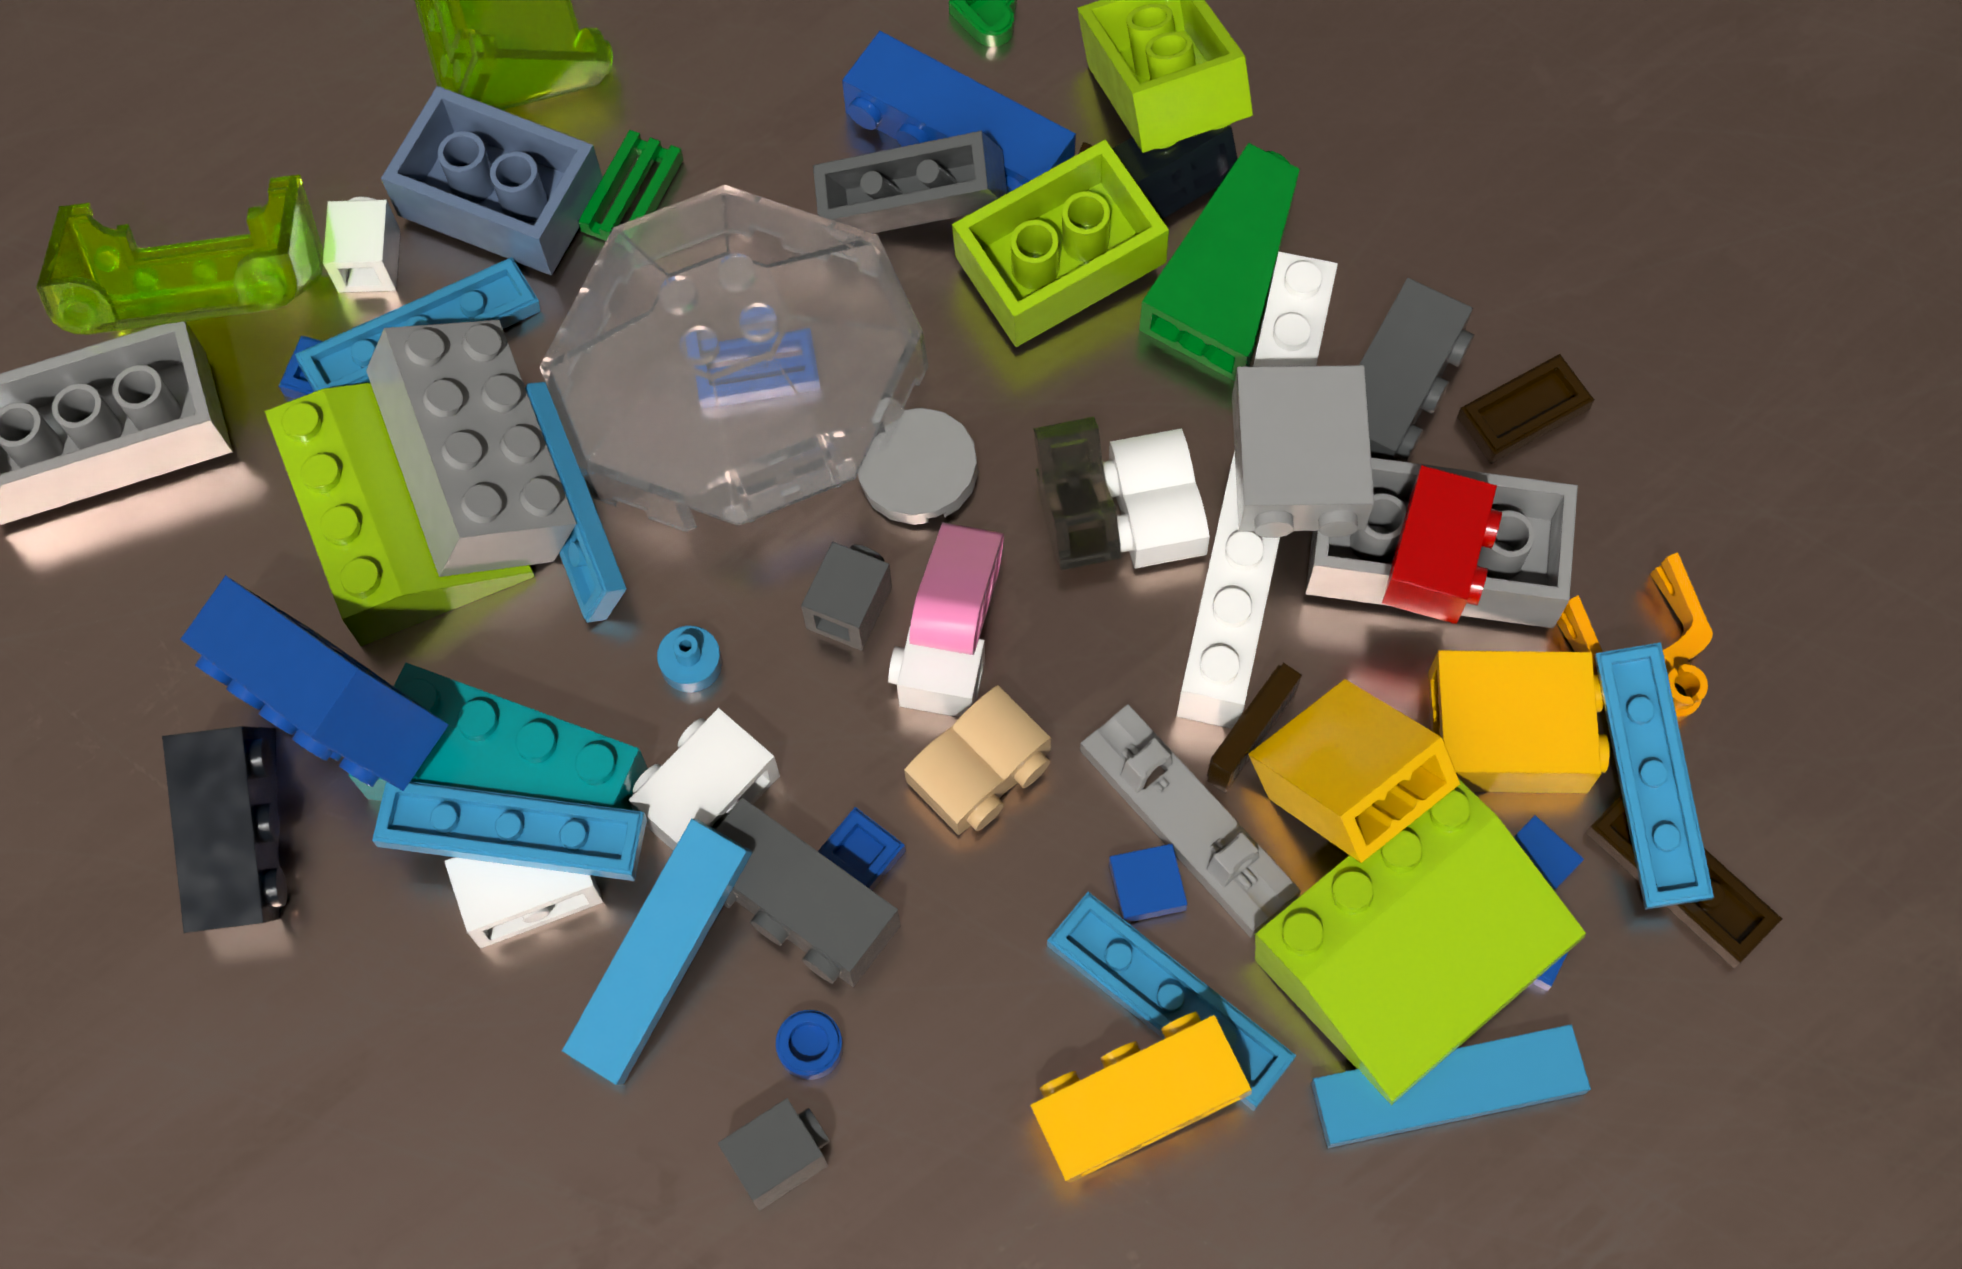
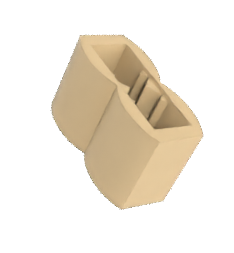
M997 685L978 699L951 728L939 735L904 769L906 782L957 835L963 833L970 826L979 831L987 826L1002 810L1004 803L1000 798L1005 792L1017 783L1023 788L1028 787L1048 768L1050 760L1046 755L1051 751V737Z

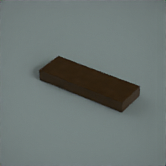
M1621 795L1590 826L1586 834L1639 881ZM1704 848L1714 898L1666 907L1728 964L1735 968L1783 918Z

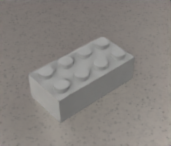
M184 317L0 373V525L233 452L206 351Z
M489 320L384 328L366 372L439 577L554 562L574 529L576 521L500 321Z
M1371 458L1374 506L1366 530H1357L1355 533L1343 537H1328L1322 535L1319 531H1312L1305 594L1385 605L1381 603L1410 495L1421 465L1497 485L1491 509L1502 512L1500 526L1492 549L1482 546L1477 566L1488 568L1485 585L1478 605L1466 603L1461 616L1554 628L1570 600L1578 485Z

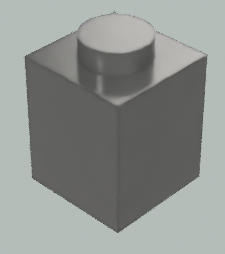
M832 541L801 605L806 629L863 651L892 590L890 564L886 563L879 553L866 546L854 544L848 548Z
M788 1098L717 1143L759 1211L828 1167L820 1151V1148L830 1143L827 1135L809 1107L797 1114Z

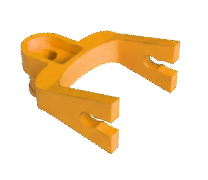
M1677 552L1666 557L1661 562V566L1655 568L1650 575L1684 627L1678 641L1663 649L1676 717L1679 722L1698 709L1707 693L1708 681L1705 674L1696 666L1690 665L1689 661L1707 647L1712 639L1713 632ZM1578 595L1569 600L1557 624L1575 652H1592L1594 674H1598L1594 657L1596 653L1603 651ZM1675 683L1683 687L1686 696L1681 695L1676 690Z

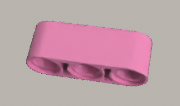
M942 522L916 596L910 626V644L969 655L975 654L999 573L1004 533Z

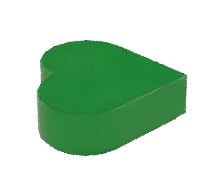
M950 0L949 14L980 44L988 47H999L1006 44L1014 33L1013 13L1017 7V0Z

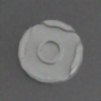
M926 408L897 411L877 422L864 437L856 459L859 483L871 506L890 520L912 525L929 523L928 518H934L941 514H944V517L957 511L972 494L979 472L974 441L963 424L945 412Z

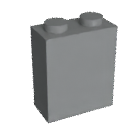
M1364 365L1237 367L1232 392L1239 532L1255 531L1257 535L1262 537L1277 538L1289 535L1293 531H1319L1324 536L1343 537L1351 535L1357 530H1366L1374 506Z

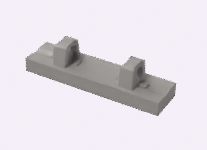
M1129 704L1080 743V752L1165 845L1173 844L1175 856L1250 938L1299 897L1301 892L1299 887ZM1160 766L1165 773L1144 789L1150 774Z

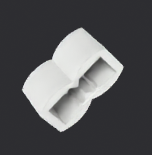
M1182 428L1110 441L1109 460L1100 462V474L1106 498L1116 497L1122 514L1113 516L1114 534L1119 552H1130L1134 568L1207 555L1210 538L1209 529Z

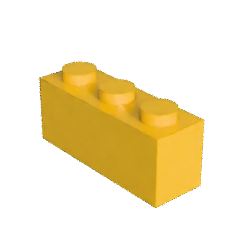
M1197 1011L1189 1013L1161 1028L1165 1039L1143 1050H1140L1137 1041L1130 1042L1100 1058L1104 1069L1082 1080L1079 1079L1076 1071H1072L1053 1079L1039 1088L1044 1098L1030 1106L1067 1182L1072 1183L1252 1095V1089L1215 1015L1201 1021Z

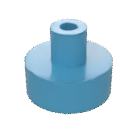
M682 626L668 633L659 645L657 660L665 681L678 691L687 693L702 691L711 686L720 675L722 655L718 643L710 632L701 627Z

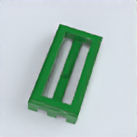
M629 129L578 220L581 232L634 251L684 160L681 148L670 145L669 149L663 148L660 140L651 137L648 142L641 140L640 133ZM638 155H640L639 158H638V160L636 161V163H635L633 169L631 170V172H630L628 178L626 179V181H625L623 187L621 188V190H620L618 196L616 197V199H615L613 205L611 206V208H610L608 214L606 215V217H605L603 223L600 224V222H601L602 218L604 217L606 211L608 210V208H609L611 202L613 201V199H614L616 193L618 192V190H619L621 184L623 183V181H624L626 175L628 174V172H629L631 166L633 165V163H634L636 157H637ZM653 162H659L658 169L623 232L616 230L627 209L637 197L640 186Z

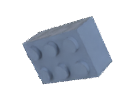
M437 86L382 175L381 180L397 216L502 257H512L515 262L552 276L579 228L578 220L603 177L594 145Z

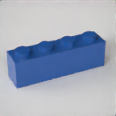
M882 31L877 33L842 80L845 111L853 121L865 129H877L896 139L902 147L977 131L984 132L1003 150L1007 193L1075 156L1076 133Z

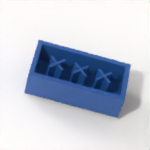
M226 575L181 637L184 643L201 655L195 666L227 686L226 689L233 695L260 710L258 714L290 735L295 733L292 740L312 754L325 761L330 757L338 762L343 756L344 758L339 767L370 787H373L378 779L381 778L404 791L449 726V724L319 633Z

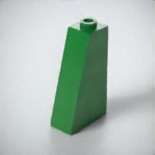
M1250 143L1247 144L1142 300L1139 331L1235 381L1237 367H1250L1271 288L1278 252L1281 250L1294 200L1299 168L1290 164L1284 156L1277 152L1264 151Z

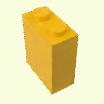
M1438 650L1428 671L1431 731L1442 737L1457 777L1472 792L1587 794L1600 775L1607 771L1610 753L1609 741L1606 734H1598L1597 712L1602 711L1604 703L1598 674H1594L1592 652Z
M1346 679L1248 753L1265 792L1272 802L1360 863L1364 862L1460 785L1441 736Z

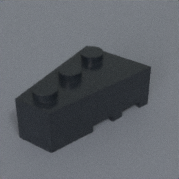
M238 726L162 736L183 932L190 933L261 924L280 919V907L285 906L287 900V887L283 870L279 867L278 839L280 824L277 804L276 728Z

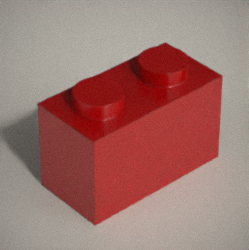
M1421 465L1410 495L1381 604L1454 624L1458 623L1466 603L1478 605L1488 568L1477 566L1481 547L1492 549L1502 517L1501 511L1491 509L1497 485Z

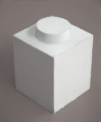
M362 196L354 197L349 201H328L323 265L338 293L396 291L400 228L388 201Z
M909 628L905 648L894 647L889 668L888 683L897 685L899 707L961 717L978 698L985 665L984 640L979 639L975 654L969 655L910 644Z

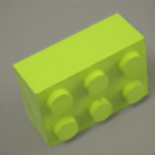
M1099 0L1077 8L1088 67L1142 153L1154 149L1168 148L1177 141L1210 130L1221 129L1231 125L1233 122L1253 116L1246 57L1205 0Z
M1106 139L952 224L956 259L1015 347L1029 341L1167 262L1169 229Z

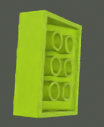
M371 383L324 388L265 411L340 616L360 646L535 577L530 565L439 577Z
M1460 779L1459 786L1364 862L1360 863L1349 855L1255 933V961L1341 1053L1361 1071L1391 1105L1576 946L1586 935V932L1499 817Z

